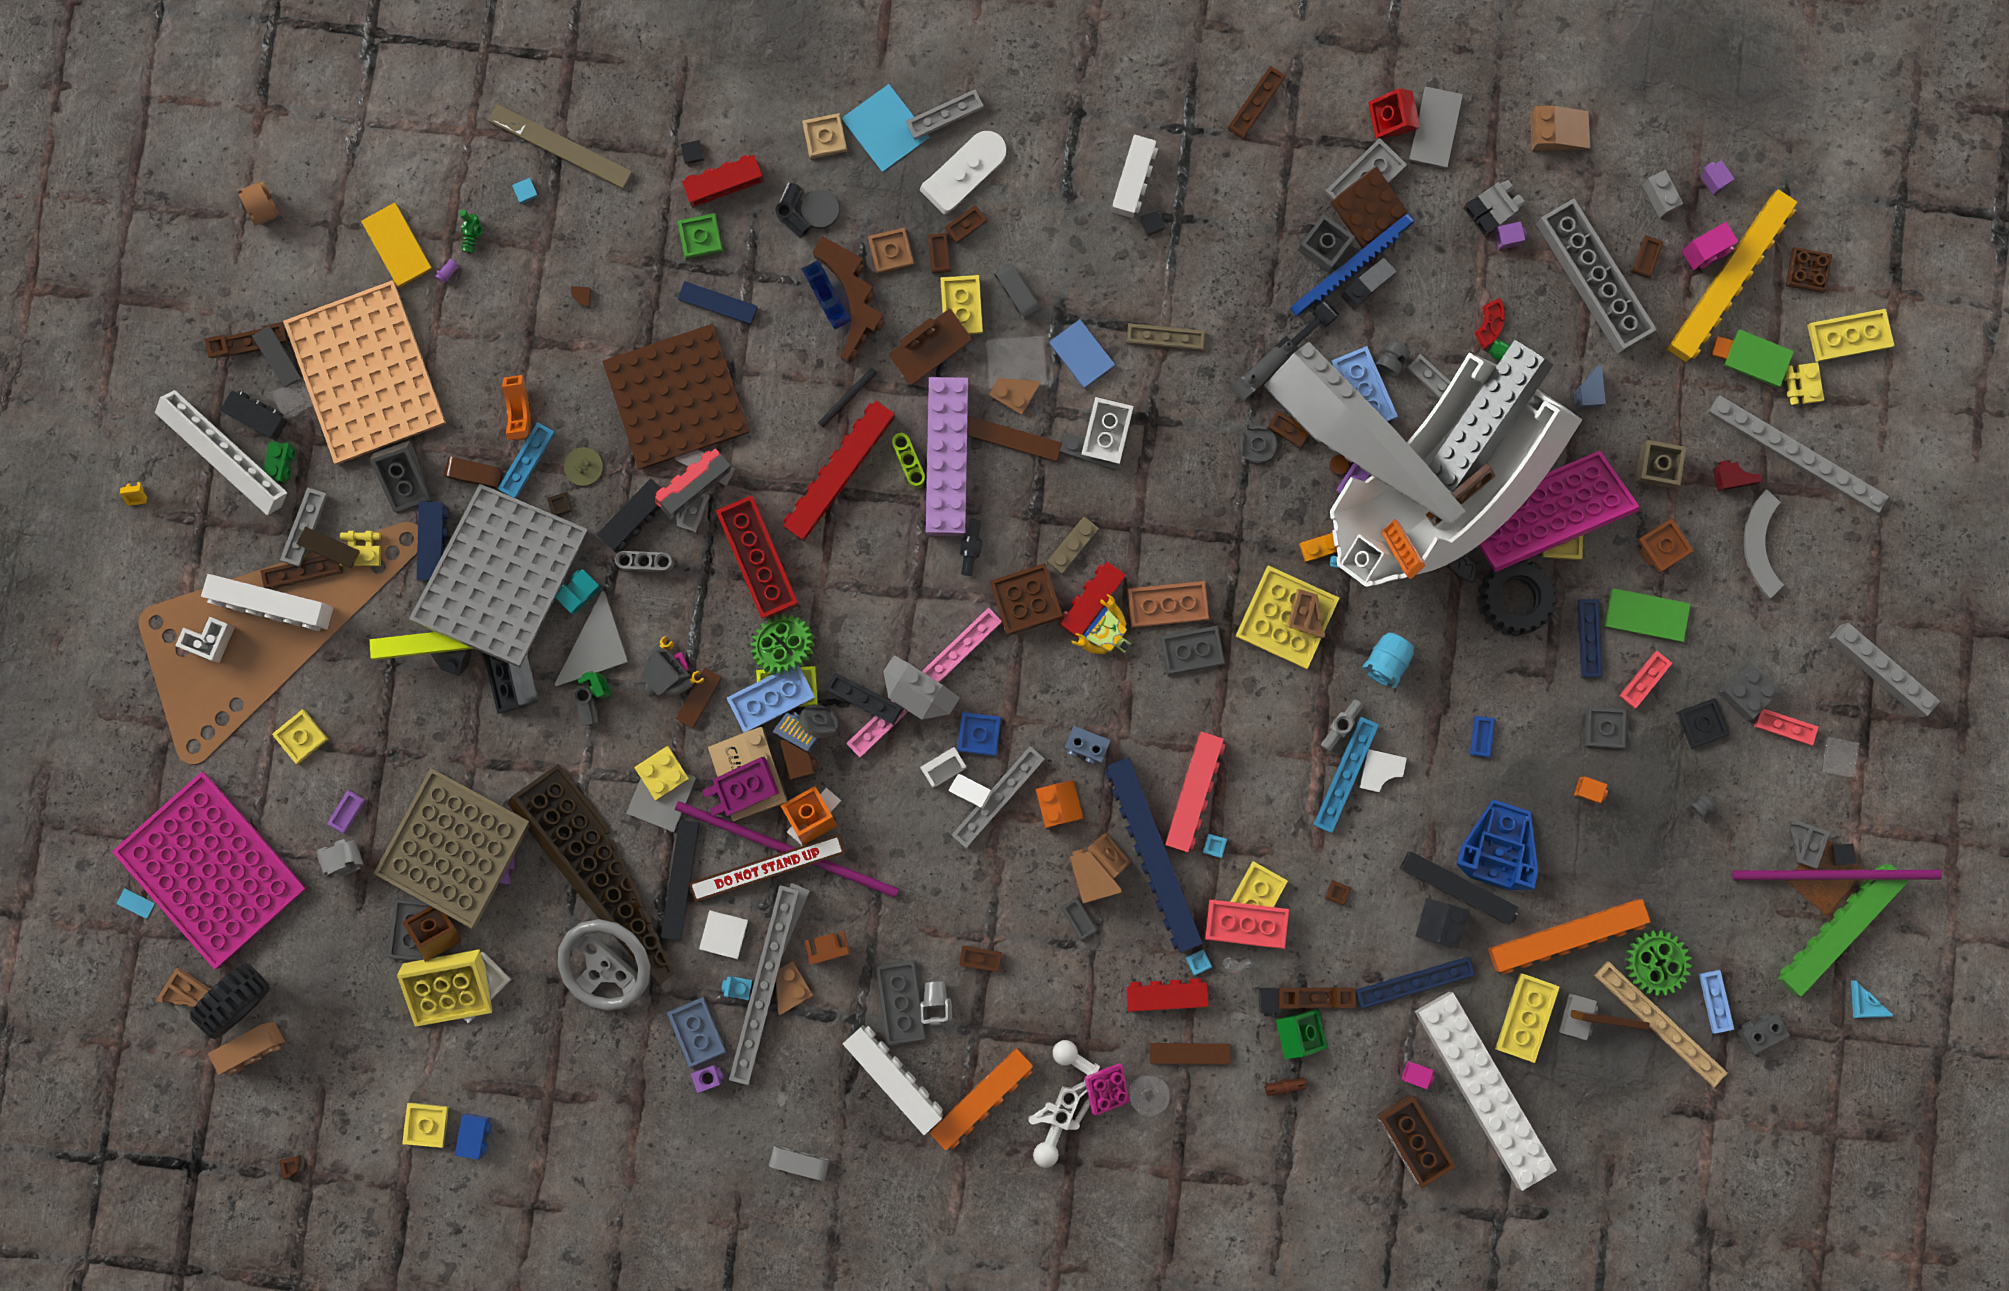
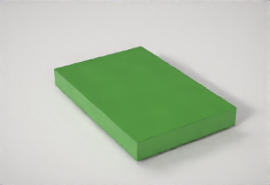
M1739 329L1733 340L1724 367L1779 388L1794 351Z

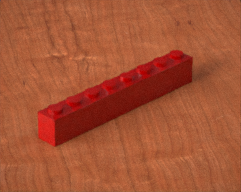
M875 400L873 404H868L864 410L866 414L862 419H857L852 427L854 429L850 435L847 434L843 438L841 448L835 450L830 456V463L820 469L818 473L819 478L816 482L812 481L806 489L808 493L804 498L801 496L798 499L794 512H789L783 521L785 522L784 528L803 542L895 419V413Z

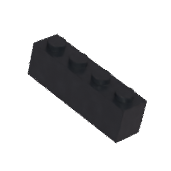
M650 478L596 535L615 553L623 551L628 546V541L640 534L642 531L641 527L645 523H650L655 518V513L660 509L655 503V496L661 487Z

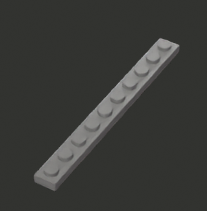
M1721 395L1717 396L1708 411L1710 415L1875 514L1881 511L1889 497Z
M779 886L733 1062L730 1081L749 1085L799 894L798 889Z

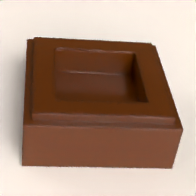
M1332 880L1325 899L1344 906L1351 887Z

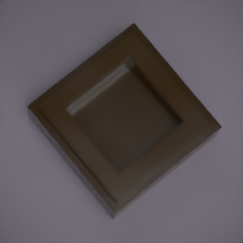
M566 492L547 498L553 515L560 516L572 512Z

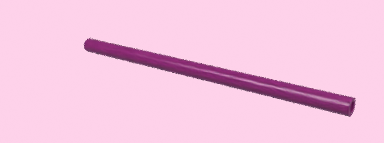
M1733 870L1732 879L1941 880L1942 871Z

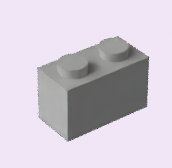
M1666 170L1649 177L1642 184L1659 219L1677 211L1683 205Z
M1569 994L1559 1032L1587 1040L1593 1031L1592 1022L1570 1017L1571 1010L1597 1013V1001Z

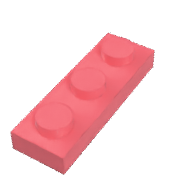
M1655 651L1618 697L1633 709H1636L1671 666L1672 662L1660 652Z
M1763 709L1757 715L1754 724L1755 728L1809 746H1813L1818 731V726Z

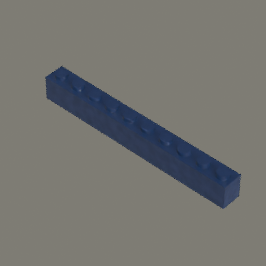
M1130 758L1106 766L1107 771H1104L1108 782L1112 781L1115 789L1112 790L1113 796L1116 801L1119 800L1122 807L1119 808L1122 818L1128 821L1129 826L1126 828L1130 838L1134 837L1136 845H1133L1137 856H1141L1144 863L1141 864L1144 874H1149L1151 882L1148 884L1152 894L1156 893L1158 900L1155 902L1159 912L1163 911L1166 919L1163 920L1166 930H1171L1173 938L1170 940L1174 950L1178 949L1179 952H1183L1203 944Z

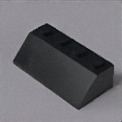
M483 653L497 714L538 703V694L534 686L528 653L520 668Z

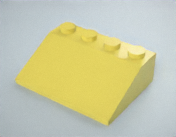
M480 949L435 957L426 962L419 960L403 963L397 974L415 1027L492 1013L486 968Z

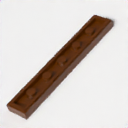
M968 416V437L1057 462L1062 442Z

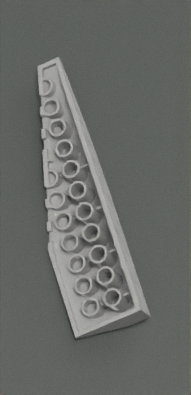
M1310 342L1294 352L1264 384L1265 389L1316 441L1322 442L1332 451L1342 454L1348 461H1353L1361 469L1386 485L1396 488V491L1412 498L1413 502L1418 505L1421 504L1428 508L1429 512L1450 525L1466 513L1465 509L1410 445Z

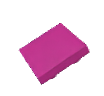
M1121 1064L1113 1065L1084 1077L1093 1115L1097 1116L1130 1103Z

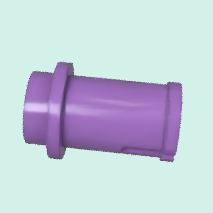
M449 259L445 266L436 272L437 275L435 277L445 284L450 281L449 278L460 266L454 260Z

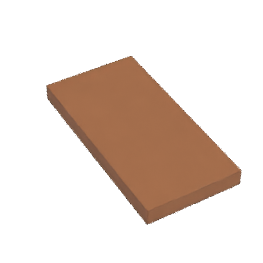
M1205 581L1127 589L1131 628L1210 620Z

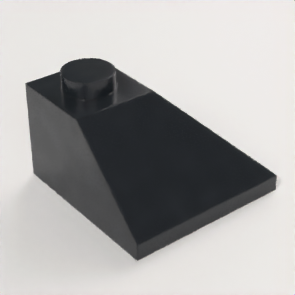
M472 649L432 653L431 656L441 670L460 676L469 666Z

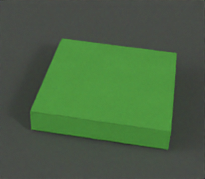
M715 213L677 221L685 259L723 252Z

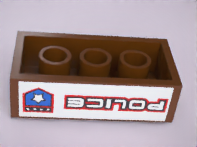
M1408 1095L1376 1115L1415 1182L1421 1188L1457 1168L1414 1096Z

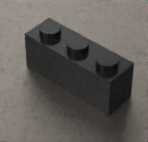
M231 390L220 411L277 441L288 422L282 418L284 414L275 409L272 411L265 409L267 405L257 399L254 403L249 400L250 396L242 391L236 393Z

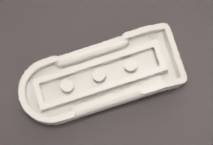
M992 131L977 133L928 180L922 183L920 191L943 214L950 213L988 175L1004 162L1006 145L1003 138Z

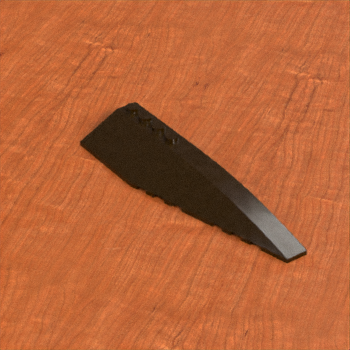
M557 764L514 794L507 804L514 813L530 821L528 831L594 914L601 920L620 924L634 933L644 946L651 966L650 977L658 985H661L675 974L665 950L660 945V939L651 925L650 917L643 908L644 904L633 880L626 871V865L623 859L620 858L616 843L609 834L608 826L562 767ZM615 937L617 941L636 961L633 952L626 945V943L620 940L619 938Z

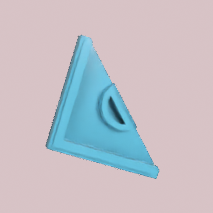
M1851 980L1853 1018L1893 1017V1013L1889 1012L1871 993L1866 991L1856 980Z

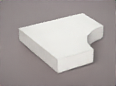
M1368 749L1359 788L1380 792L1382 785L1387 780L1394 777H1403L1407 758Z

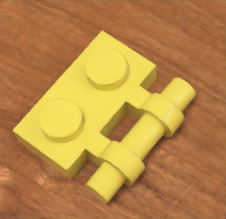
M1818 362L1796 366L1797 373H1794L1792 365L1788 366L1784 379L1787 381V398H1790L1791 405L1799 404L1798 397H1801L1802 404L1824 401ZM1795 380H1799L1800 390L1796 389Z
M356 531L340 533V540H348L349 546L360 551L353 566H381V547L374 546V540H381V533H373V531H366L365 533H356ZM356 540H365L366 546H356Z

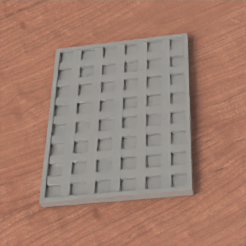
M479 484L416 604L409 621L520 668L588 533V529Z

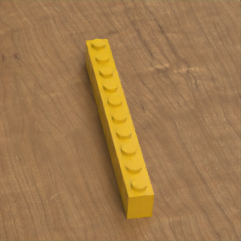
M1779 189L1771 195L1668 346V351L1685 362L1697 357L1701 351L1699 349L1701 343L1705 344L1711 336L1709 332L1712 327L1716 328L1721 322L1722 318L1720 315L1722 312L1726 313L1733 304L1731 302L1733 296L1737 297L1743 289L1741 285L1744 280L1748 281L1753 275L1754 271H1752L1754 265L1758 266L1764 258L1762 254L1765 249L1769 250L1775 242L1773 240L1776 234L1779 235L1786 226L1783 224L1786 218L1790 219L1795 213L1796 200Z

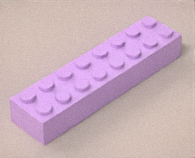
M929 377L926 493L927 536H966L968 378Z

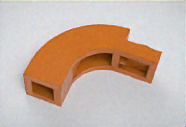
M523 375L504 377L502 390L508 416L506 437L507 440H521L527 438V435L531 433L530 409Z

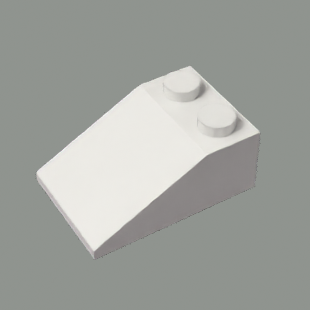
M1095 397L1081 455L1120 464L1134 406Z

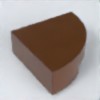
M571 286L574 299L582 306L590 308L591 288Z
M301 1155L279 1160L283 1180L292 1177L299 1170Z

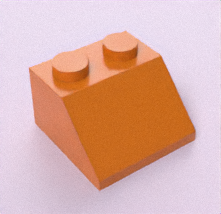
M1074 780L1036 789L1045 828L1083 819Z
M816 786L780 805L802 845L837 827Z

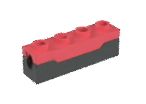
M716 449L712 452L707 451L701 457L702 460L697 464L692 463L686 469L687 472L682 476L677 475L672 479V484L667 488L662 487L657 491L655 503L670 520L731 471V465Z

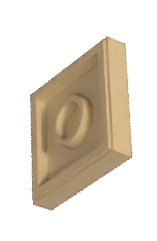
M840 113L802 121L810 159L848 152Z

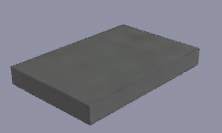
M1218 626L1160 636L1167 675L1225 665Z
M395 898L387 958L411 961L423 960L402 922L427 909L430 905L419 900Z

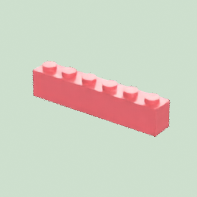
M1202 731L1199 733L1167 834L1165 846L1183 852H1189V849L1193 850L1196 838H1193L1195 830L1199 831L1202 822L1199 816L1201 811L1205 812L1208 803L1205 797L1207 792L1211 793L1214 784L1211 778L1213 773L1217 774L1220 765L1217 759L1219 755H1223L1226 744H1223V738Z

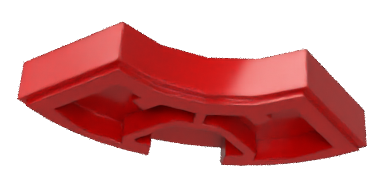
M1501 298L1482 307L1484 314L1483 324L1474 334L1483 350L1489 347L1501 333L1505 319Z

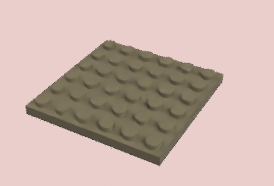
M430 768L373 874L464 925L475 929L530 826V821L437 770Z

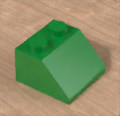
M1318 1009L1276 1019L1285 1059L1305 1057L1327 1049Z

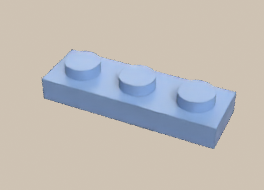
M1715 970L1700 973L1699 978L1712 1033L1734 1030L1721 971Z

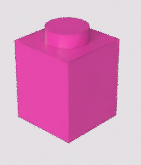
M1407 1060L1401 1080L1428 1089V1086H1432L1435 1078L1434 1070Z

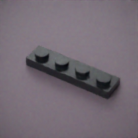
M834 673L825 689L827 692L892 725H895L903 710L902 706L837 673Z

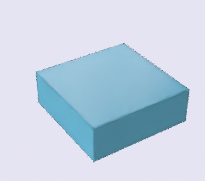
M530 178L512 185L520 204L538 197Z
M1207 834L1202 853L1222 858L1227 839Z
M1204 949L1185 957L1194 976L1212 968Z

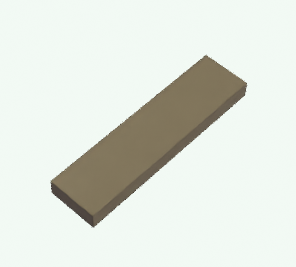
M1128 323L1126 344L1196 351L1204 350L1205 331Z

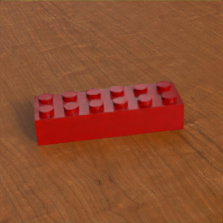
M751 495L716 510L761 619L765 621L768 618L770 619L775 615L800 606L754 497Z

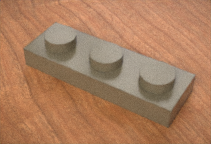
M1083 517L1048 559L1047 563L1063 574L1099 528Z

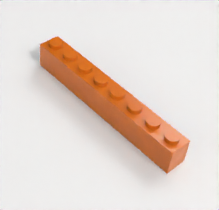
M1636 899L1487 949L1495 971L1507 974L1513 972L1514 967L1521 966V968L1533 965L1532 961L1539 959L1540 962L1552 959L1551 955L1556 953L1559 956L1568 954L1570 949L1577 947L1578 950L1589 947L1590 942L1596 941V943L1607 941V937L1615 935V937L1627 934L1626 930L1632 928L1634 931L1646 928L1645 924L1650 923V919L1643 899Z

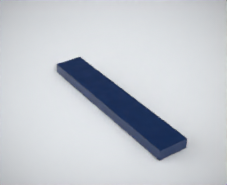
M1467 956L1356 989V996L1360 1009H1364L1476 975L1471 958Z

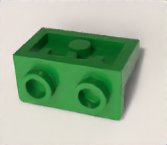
M269 441L263 471L277 483L286 484L287 479L291 476L290 464L295 458L294 446L289 443Z
M589 671L582 674V678L578 679L579 684L590 687L593 696L596 695L597 698L605 700L613 697L605 675Z

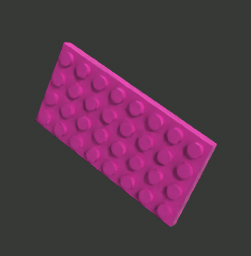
M1597 451L1548 472L1522 506L1478 546L1493 570L1497 572L1639 511L1640 506L1603 453Z

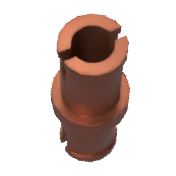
M1304 1077L1291 1080L1285 1078L1280 1082L1264 1084L1267 1097L1282 1093L1288 1095L1289 1092L1306 1090L1307 1086L1304 1085L1306 1084Z

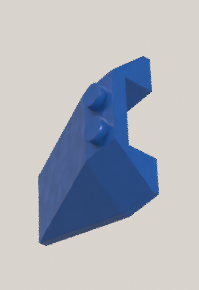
M1493 799L1460 847L1456 865L1468 877L1505 890H1534L1538 865L1531 812Z

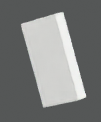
M960 774L956 776L948 790L982 809L992 794L990 789Z

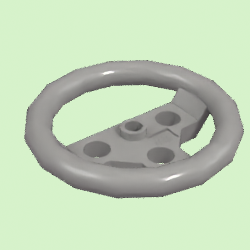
M601 919L581 922L566 933L558 948L557 965L563 983L574 997L590 1007L606 1011L627 1008L641 998L649 984L651 966L644 946L634 933L618 923ZM593 932L612 934L625 942L635 956L638 974L622 959V952L619 948L607 946ZM589 944L595 945L597 951L591 950ZM572 948L579 949L586 957L587 969L577 980L570 966V952ZM592 970L598 971L600 977L594 976ZM618 971H623L626 974V978L621 977ZM601 982H615L622 988L623 996L608 999L595 996L592 992Z

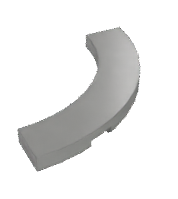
M1766 489L1752 506L1748 521L1746 522L1744 554L1754 582L1768 599H1771L1784 584L1778 579L1770 566L1766 553L1765 538L1769 520L1781 502Z

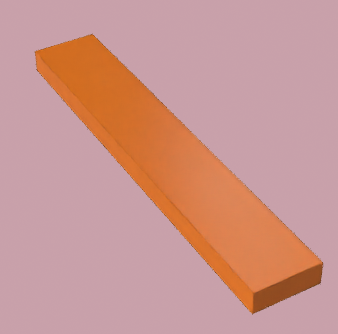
M1394 519L1381 531L1405 575L1411 580L1426 565L1405 530Z

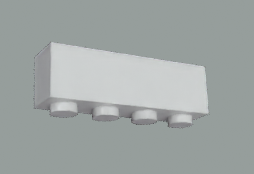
M1134 134L1111 212L1134 218V214L1139 213L1142 204L1139 198L1140 195L1145 194L1147 184L1144 183L1145 178H1150L1153 166H1150L1151 159L1155 160L1158 148H1155V140Z

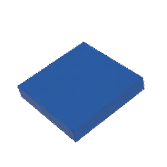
M962 712L957 752L996 756L1001 717Z

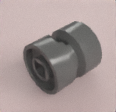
M1390 340L1383 350L1385 354L1380 355L1375 365L1383 373L1392 377H1398L1403 368L1402 363H1406L1411 352L1404 345Z

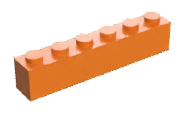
M1018 1048L1014 1049L930 1130L929 1134L945 1151L948 1148L954 1149L960 1143L959 1138L963 1134L967 1136L975 1128L973 1124L978 1119L983 1121L990 1114L988 1110L992 1106L996 1108L1004 1100L1002 1096L1007 1091L1011 1094L1019 1086L1017 1082L1021 1078L1025 1080L1032 1074L1031 1068L1033 1064Z

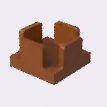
M1672 518L1638 539L1642 546L1639 550L1640 554L1648 566L1654 565L1659 573L1694 551Z
M845 930L840 931L843 947L839 946L836 933L815 938L814 943L817 954L813 952L811 941L806 940L805 945L809 964L850 954L851 949Z

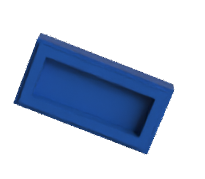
M1474 716L1470 755L1491 757L1495 718Z

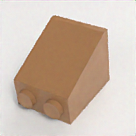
M1084 849L1072 852L1073 856H1070L1069 859L1082 903L1122 892L1121 888L1090 851L1085 852Z

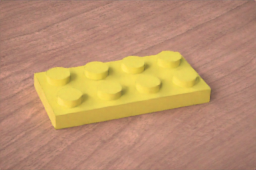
M1886 309L1813 322L1807 325L1816 362L1894 347Z
M1520 973L1495 1049L1535 1063L1559 986Z

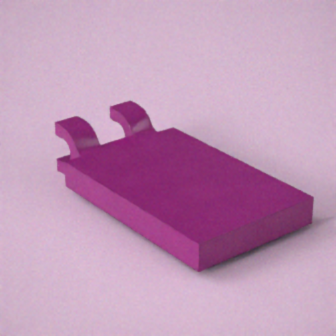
M765 756L712 779L714 785L702 790L705 797L718 794L721 800V804L710 808L712 816L724 812L726 816H730L779 794Z

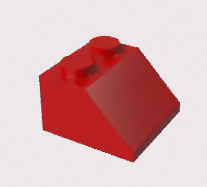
M1398 88L1368 102L1375 139L1403 135L1420 128L1413 91Z

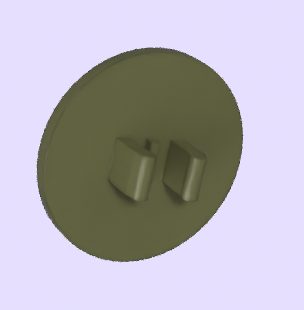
M586 447L577 448L566 457L564 471L572 483L578 486H589L601 477L603 461L600 455L593 449Z

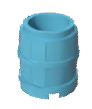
M1387 633L1374 646L1369 659L1362 666L1363 672L1365 669L1368 670L1367 675L1384 686L1390 683L1393 684L1391 688H1396L1400 682V677L1409 667V663L1414 655V646L1396 634Z

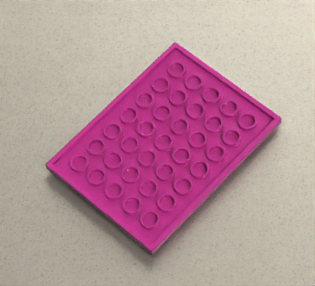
M204 771L200 772L112 851L116 858L214 970L221 967L307 889Z

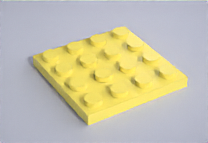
M1268 565L1235 637L1307 670L1321 638L1287 627L1297 589L1318 595L1323 631H1325L1339 597Z

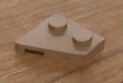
M998 378L989 396L1022 415L1041 382Z

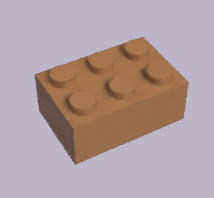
M270 1022L257 1026L209 1052L208 1055L218 1075L226 1073L228 1076L244 1070V1065L247 1066L259 1062L263 1059L262 1055H271L281 1049L280 1046L285 1041L276 1023Z

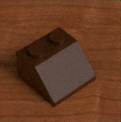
M785 740L780 741L791 780L796 781L817 775L816 770H819L816 758Z
M432 906L402 922L425 962L461 942L448 916Z

